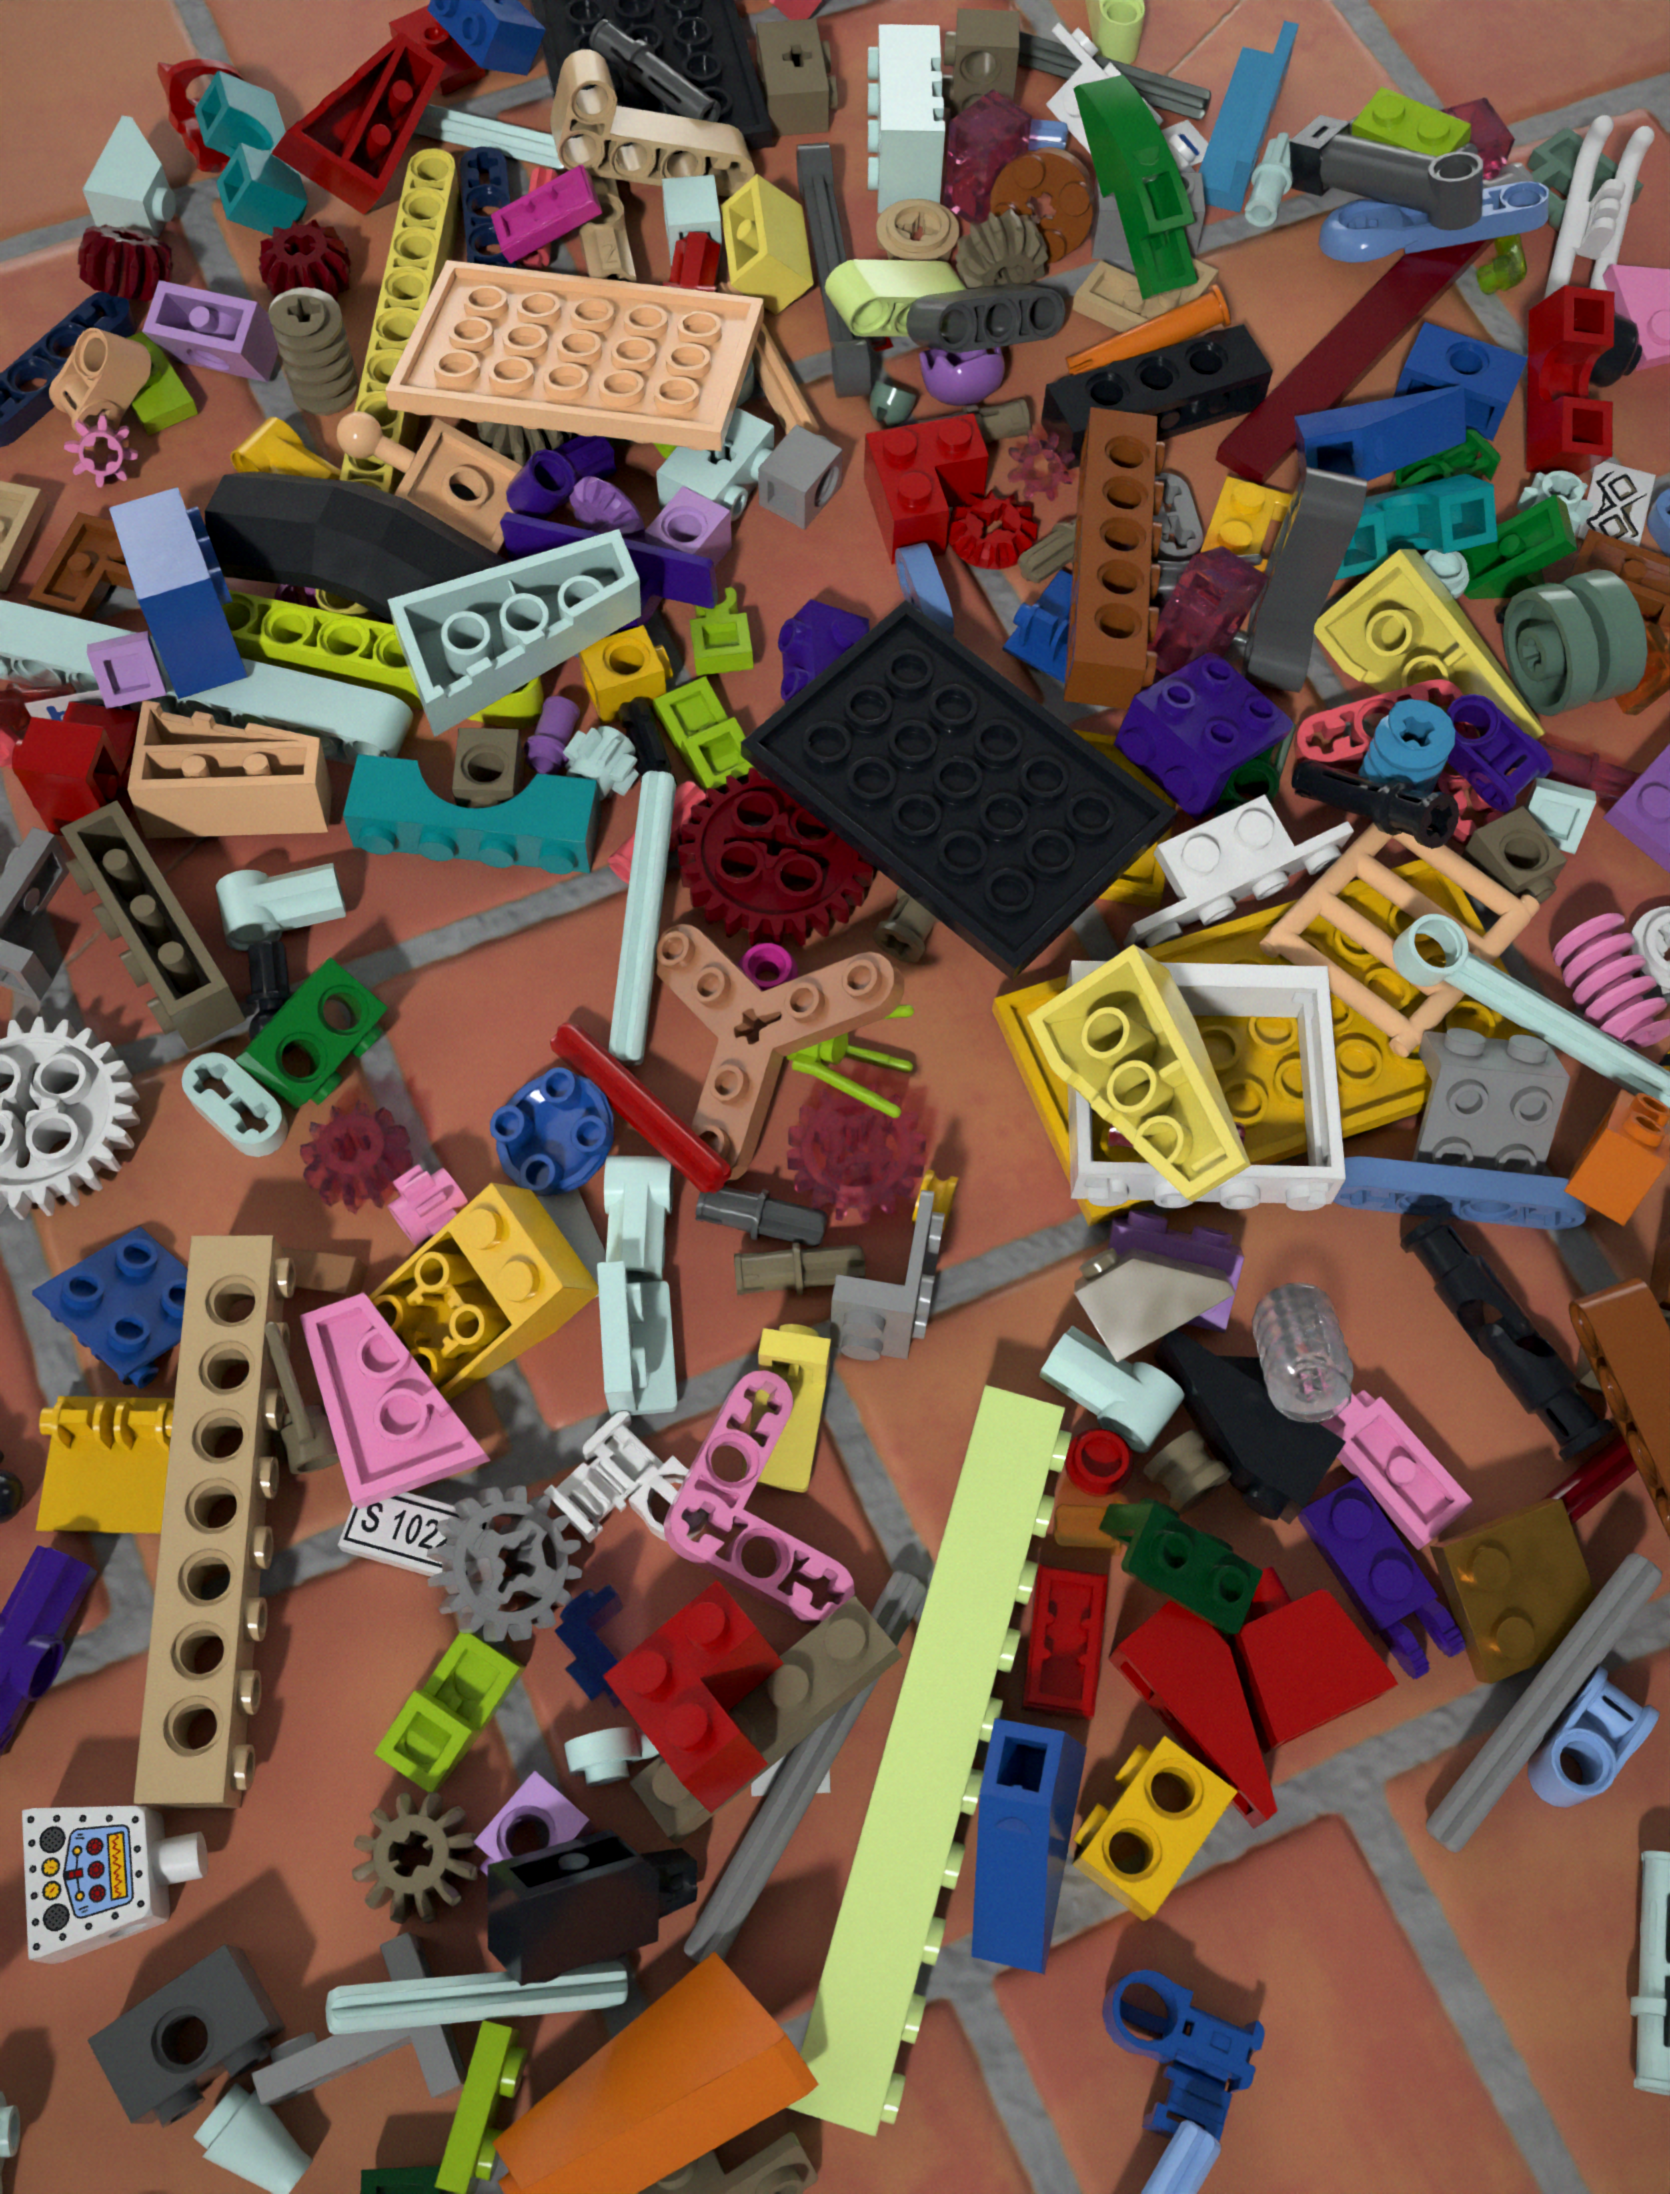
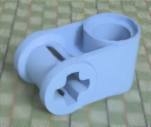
M1601 1665L1597 1667L1528 1762V1778L1533 1790L1543 1801L1552 1806L1568 1808L1603 1793L1612 1785L1628 1758L1645 1741L1660 1716V1712L1653 1706L1646 1705L1641 1707L1607 1680L1608 1671ZM1561 1752L1572 1756L1579 1763L1583 1779L1581 1785L1572 1782L1563 1773L1560 1765Z

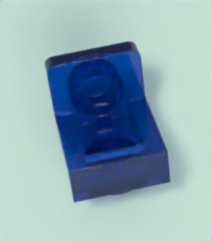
M608 1584L597 1594L593 1589H588L573 1599L559 1616L564 1623L555 1629L554 1632L562 1647L573 1659L564 1668L571 1679L591 1702L602 1693L615 1709L622 1702L603 1675L619 1661L595 1634L623 1609L619 1594Z

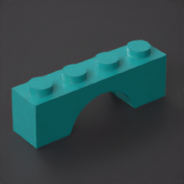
M358 754L343 818L353 847L362 848L373 854L386 855L392 852L419 854L434 861H448L455 858L481 861L486 865L496 868L519 865L542 868L553 874H568L572 871L591 872L602 811L597 780L537 773L520 794L507 802L486 808H466L448 803L435 795L424 782L417 760Z

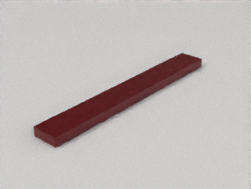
M1496 238L1405 254L1218 447L1215 460L1249 482L1262 486L1297 449L1294 417L1335 409L1485 252Z

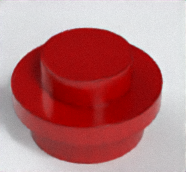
M1093 1428L1078 1434L1070 1443L1065 1459V1470L1071 1483L1081 1492L1093 1497H1108L1122 1490L1128 1483L1134 1468L1133 1454L1127 1442L1117 1433L1103 1428Z

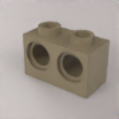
M957 9L956 32L946 31L944 65L953 66V74H943L942 77L944 108H951L950 130L965 131L968 112L979 115L1012 117L1019 54L1020 11Z

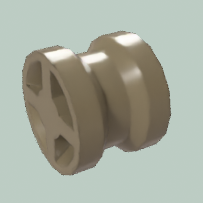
M1196 1429L1182 1434L1169 1443L1148 1462L1143 1470L1151 1482L1162 1484L1170 1494L1169 1504L1179 1515L1187 1513L1206 1500L1232 1474L1222 1461L1210 1458L1204 1450L1205 1440Z

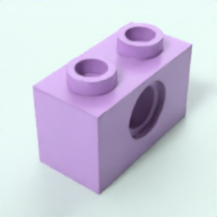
M161 280L158 281L142 332L172 361L269 382L279 349L269 315L258 302Z

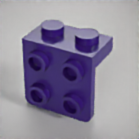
M1206 653L1135 695L1113 745L1197 822L1213 811L1231 773L1285 739L1293 727V722L1222 657L1215 653Z

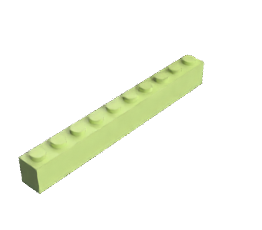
M988 1385L984 1387L800 2056L819 2085L807 2096L786 2107L788 2109L875 2137L880 2121L893 2125L895 2123L906 2076L893 2072L900 2041L903 2040L915 2044L927 1997L913 1993L921 1962L935 1966L940 1950L946 1920L933 1916L940 1887L944 1886L954 1890L960 1872L966 1845L953 1841L960 1812L974 1815L979 1798L984 1771L972 1768L978 1741L982 1740L990 1743L994 1719H999L1003 1700L990 1697L997 1669L1010 1673L1021 1631L1009 1628L1008 1625L1014 1602L1028 1604L1033 1588L1038 1563L1026 1560L1032 1534L1045 1538L1051 1518L1055 1497L1045 1495L1043 1491L1048 1471L1053 1470L1061 1473L1068 1452L1072 1433L1060 1430L1065 1407Z

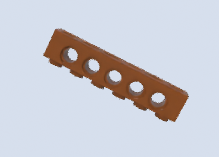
M1090 408L1080 451L1063 701L1128 710L1134 696L1140 693L1141 687H1150L1153 683L1157 652L1147 650V643H1153L1159 609L1158 607L1149 606V599L1154 600L1157 594L1160 564L1151 563V557H1156L1158 554L1162 534V522L1153 521V516L1159 515L1164 490V482L1155 480V476H1160L1165 455V442L1156 440L1157 416Z

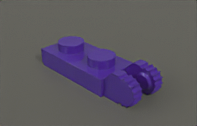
M1359 1477L1302 1509L1297 1515L1300 1523L1373 1635H1380L1408 1676H1411L1412 1679H1418L1429 1672L1430 1669L1427 1656L1418 1644V1641L1412 1632L1400 1622V1620L1412 1613H1415L1435 1645L1444 1655L1454 1657L1465 1650V1640L1462 1637L1463 1634L1458 1629L1459 1627L1455 1625L1447 1609L1435 1600L1438 1595Z

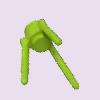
M898 1005L893 1013L883 1019L911 1017L914 1014V1008L911 1005ZM848 1032L785 1056L786 1059L793 1061L792 1069L794 1071L813 1075L892 1118H898L901 1115L899 1106L827 1066L829 1064L838 1065L843 1058H848L886 1069L909 1073L913 1069V1064L910 1061L848 1044Z

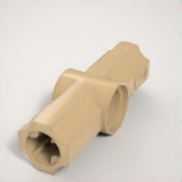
M590 175L602 214L578 226L581 253L586 262L588 277L637 283L626 232L624 205L619 199L616 180Z

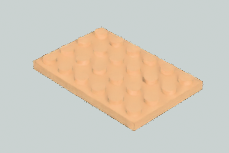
M447 260L385 389L388 409L412 412L417 415L461 418L471 422L516 425L526 429L572 432L581 436H603L632 440L637 443L682 446L699 451H722L764 319V298Z

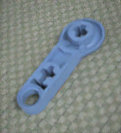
M1532 181L1483 189V208L1480 220L1470 227L1451 231L1432 226L1429 222L1428 213L1375 199H1360L1346 203L1330 213L1321 226L1318 245L1323 254L1334 260L1357 263L1369 262L1385 257L1404 247L1405 254L1529 232L1540 228L1548 220L1549 190L1545 185Z

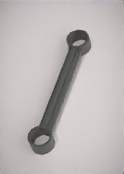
M828 142L799 144L796 146L799 194L801 200L805 201L831 346L836 398L867 396L871 392V373L867 342L861 336L854 335L849 330L825 291L826 280L830 273L837 266L847 261L834 194L830 145Z

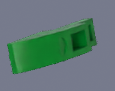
M1124 74L1076 86L1073 89L1103 198L1115 195L1142 300L1186 289L1198 283L1184 228L1195 223L1194 216L1176 162L1152 113Z

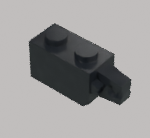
M608 1829L487 1865L488 1950L520 1986L530 1983L549 1982L559 1977L563 1972L600 1960L610 1961L619 1959L630 1950L658 1942L659 1919L696 1902L698 1891L696 1875L698 1873L697 1860L683 1848L639 1854L622 1837Z

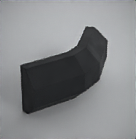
M255 471L227 474L222 477L205 509V527L224 577L320 589L356 602L393 623L388 599L509 563L506 559L410 501L359 482Z

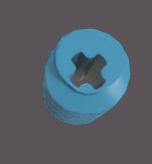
M1408 699L1396 702L1389 711V715L1381 719L1376 727L1374 737L1369 744V750L1363 759L1358 775L1385 784L1401 779L1414 784L1418 792L1430 795L1455 745V728L1451 718L1440 707L1428 701Z

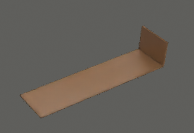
M282 1247L287 1258H293L296 1288L345 1294L348 1298L361 1293L368 1267L358 1258Z

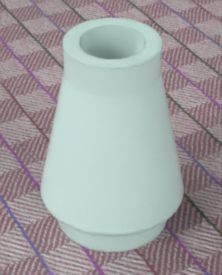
M238 2083L230 2089L193 2136L195 2140L207 2149L202 2156L203 2158L272 2194H289L313 2162V2159L299 2147L269 2105H261L257 2090L249 2094Z

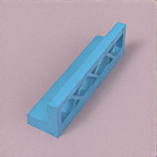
M1284 21L1273 54L1242 47L1198 172L1202 173L1204 202L1206 205L1238 213L1241 212L1253 171L1256 168L1287 76L1299 24Z

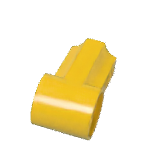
M269 417L230 454L231 462L238 473L255 471L333 480L340 479V469L306 449L297 433L277 417Z

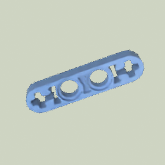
M1355 1156L1344 1158L1346 1180L1333 1200L1336 1204L1354 1209L1432 1217L1447 1210L1455 1220L1547 1230L1570 1229L1580 1226L1586 1220V1204L1564 1192L1569 1180L1567 1178L1375 1157Z

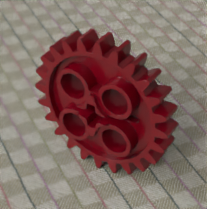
M754 767L749 768L748 783L741 785L737 779L728 775L726 776V794L708 788L706 790L707 807L692 805V824L682 825V844L684 845L678 846L679 865L683 866L681 868L682 886L690 888V901L693 908L706 905L705 919L708 925L726 918V937L731 938L741 928L748 929L750 946H755L763 933L771 934L772 943L781 946L784 934L792 933L799 945L803 946L806 945V929L813 927L825 938L829 936V917L846 924L849 922L848 904L860 907L863 905V887L872 885V864L771 780L762 779ZM751 821L766 823L758 827L746 825V823ZM809 834H819L821 836H824V838L818 840H809L807 838H804L803 836ZM735 871L751 873L743 878H735L729 875ZM794 884H804L810 888L804 891H793L787 887Z

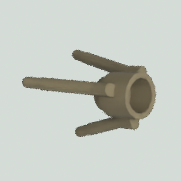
M273 1321L266 1323L264 1330L290 1412L283 1417L285 1428L282 1426L281 1430H273L272 1440L279 1463H288L292 1474H306L328 1468L340 1462L328 1416L322 1405L304 1406L279 1327ZM248 1373L243 1375L242 1383L247 1378Z

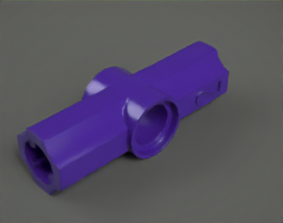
M37 1545L0 1614V1757L12 1738L29 1702L40 1699L55 1680L65 1654V1644L62 1639L98 1572L90 1565L50 1547Z

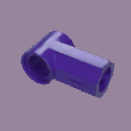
M580 435L553 450L544 449L535 452L508 484L506 497L511 510L515 514L546 520L556 508L570 501L569 496L574 491L573 486L582 478L592 476L603 481L609 480L617 471L614 464L615 451L603 436Z

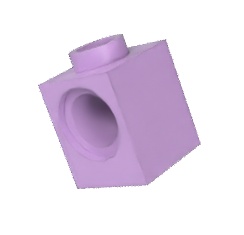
M682 486L645 530L646 544L710 558L714 562L715 568L732 547L730 510Z
M534 1771L474 1841L488 1855V1858L479 1869L488 1876L487 1865L515 1857L512 1851V1840L516 1831L526 1823L536 1821L548 1826L550 1832L548 1847L591 1835L596 1828L589 1818L541 1775Z

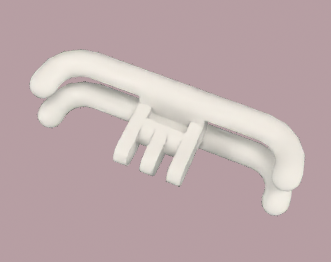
M1601 115L1593 121L1578 154L1544 299L1564 285H1569L1576 255L1596 260L1589 288L1608 291L1602 275L1611 264L1617 265L1638 172L1644 156L1655 137L1654 131L1649 126H1641L1633 133L1623 152L1615 179L1606 180L1592 201L1589 202L1598 160L1605 142L1614 127L1613 120L1607 115Z

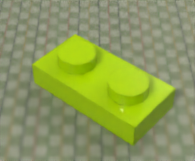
M1381 86L1352 123V135L1439 157L1454 152L1470 141L1471 124Z
M485 2020L482 2021L436 2181V2188L457 2194L476 2193L479 2179L492 2180L500 2158L492 2142L504 2132L494 2129L503 2095L511 2098L515 2097L527 2059L528 2050L517 2047L521 2030Z

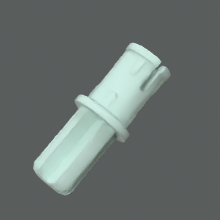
M1281 132L1276 139L1269 140L1262 163L1258 164L1253 171L1251 180L1254 187L1245 206V210H1247L1245 211V218L1254 226L1267 227L1276 221L1282 196L1291 188L1293 181L1289 141L1291 139H1289L1288 133Z

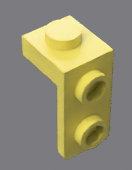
M785 1324L780 1326L779 1330L763 1328L758 1352L759 1371L766 1370L775 1373L786 1381L792 1392L793 1407L790 1417L756 1483L759 1486L801 1493L806 1492L809 1488L830 1366L831 1339L819 1337V1333L810 1327ZM761 1389L755 1395L748 1435H750L755 1423L766 1412L775 1413L774 1410L767 1406L769 1394ZM753 1438L761 1446L762 1440ZM745 1457L743 1460L741 1471L742 1479L745 1476L747 1470Z

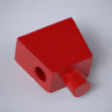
M1273 1566L1262 1569L1263 1574L1248 1609L1254 1621L1243 1625L1239 1633L1232 1634L1227 1640L1259 1744L1265 1754L1382 1697L1399 1685L1392 1672L1329 1591L1322 1588L1292 1602Z

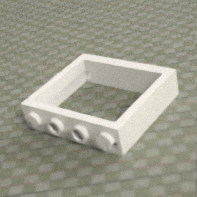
M1072 961L1065 990L1108 961ZM1161 963L1169 969L1192 1015L1296 1017L1298 1024L1309 1166L1251 1165L1195 1201L1220 1202L1223 1207L1228 1209H1248L1257 1206L1259 1203H1286L1288 1208L1299 1211L1315 1210L1326 1204H1332L1346 1180L1328 966ZM1067 1084L1071 1199H1088L1091 1204L1105 1207L1121 1205L1127 1200H1154L1156 1205L1165 1208H1180L1193 1203L1186 1199L1150 1163L1094 1162L1091 1104L1071 1085Z

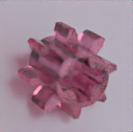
M1028 430V443L1022 450L1016 447H1010L1008 450L1009 455L1018 462L1019 467L1010 470L1007 473L1009 483L1024 480L1023 496L1025 500L1029 501L1035 491L1045 492L1047 498L1052 502L1055 500L1053 489L1060 482L1064 484L1073 483L1072 476L1064 470L1063 464L1071 462L1075 455L1072 449H1064L1060 452L1056 450L1059 442V435L1056 431L1053 430L1045 441L1037 440L1035 434ZM1038 454H1043L1047 462L1052 461L1047 465L1049 474L1044 477H1038L1035 470H1030L1034 467L1033 457Z

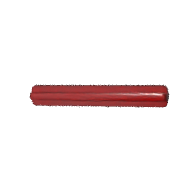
M561 1024L557 1029V1034L550 1039L552 1051L576 1074L590 1079L607 1096L610 1106L700 1192L716 1194L722 1190L724 1183L731 1177L730 1165L580 1025Z

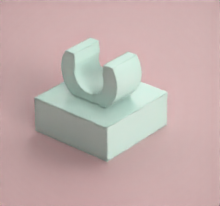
M1536 777L1524 807L1559 850L1575 854L1596 804V792Z

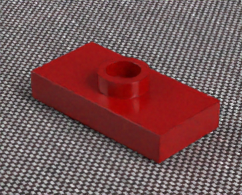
M428 4L389 22L392 38L402 31L447 63L435 87L444 96L485 77V70L478 66L428 12Z
M1038 1565L1021 1710L1090 1721L1094 1718L1108 1584L1107 1574Z

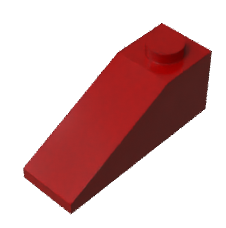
M1170 1600L1123 1640L1111 1654L1109 1660L1186 1751L1238 1791L1231 1803L1250 1826L1255 1829L1269 1820L1278 1809L1230 1646L1221 1637L1224 1632Z

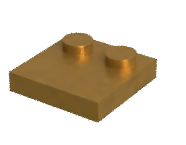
M1546 1498L1430 1546L1456 1624L1459 1627V1631L1463 1634L1465 1649L1476 1681L1493 1684L1549 1660L1596 1598L1595 1590L1562 1499Z

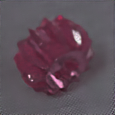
M358 1099L352 1113L344 1116L340 1108L332 1105L330 1110L332 1122L326 1125L310 1121L309 1132L314 1141L300 1145V1156L303 1162L308 1165L304 1169L303 1176L310 1188L320 1189L319 1196L322 1202L330 1207L343 1200L347 1210L356 1215L363 1199L370 1198L375 1207L382 1209L385 1203L382 1192L385 1189L398 1191L392 1182L402 1176L401 1172L413 1168L414 1159L411 1151L405 1149L410 1142L408 1132L401 1124L394 1125L395 1121L392 1113L385 1109V1107L370 1115L367 1104Z

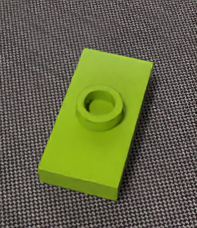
M143 332L128 337L127 339L144 345L151 358L149 378L130 404L132 411L147 435H152L197 415L198 412L194 400L162 350Z

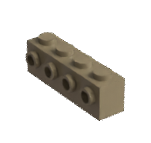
M116 800L60 828L76 856L66 862V866L84 896L94 890L99 895L103 903L93 907L92 910L110 941L122 936L127 943L129 950L119 954V957L137 988L148 982L151 984L157 997L146 1003L164 1034L167 1035L177 1030L187 1048L191 1050L246 1021L227 982L118 801Z

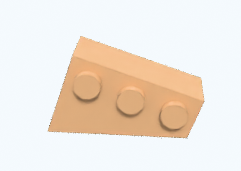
M148 700L142 701L127 790L145 838L328 832L333 787L320 738L249 722L245 729L215 723L212 714L195 711L190 718L163 712L160 703Z

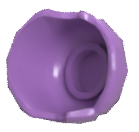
M995 347V354L989 355L986 349L963 353H950L936 349L920 352L921 372L927 391L933 398L947 405L967 406L980 402L994 393L1002 381L1005 363L1001 349Z

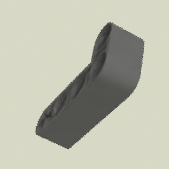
M1310 467L1303 469L1256 590L1250 611L1241 675L1251 684L1296 693L1301 691L1310 663L1314 626L1360 521L1366 498L1367 479Z

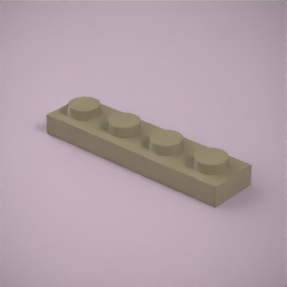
M854 1595L782 1654L780 1659L784 1664L728 1711L768 1762V1765L713 1813H710L683 1786L661 1755L631 1779L629 1783L666 1836L677 1846L903 1656L889 1636Z

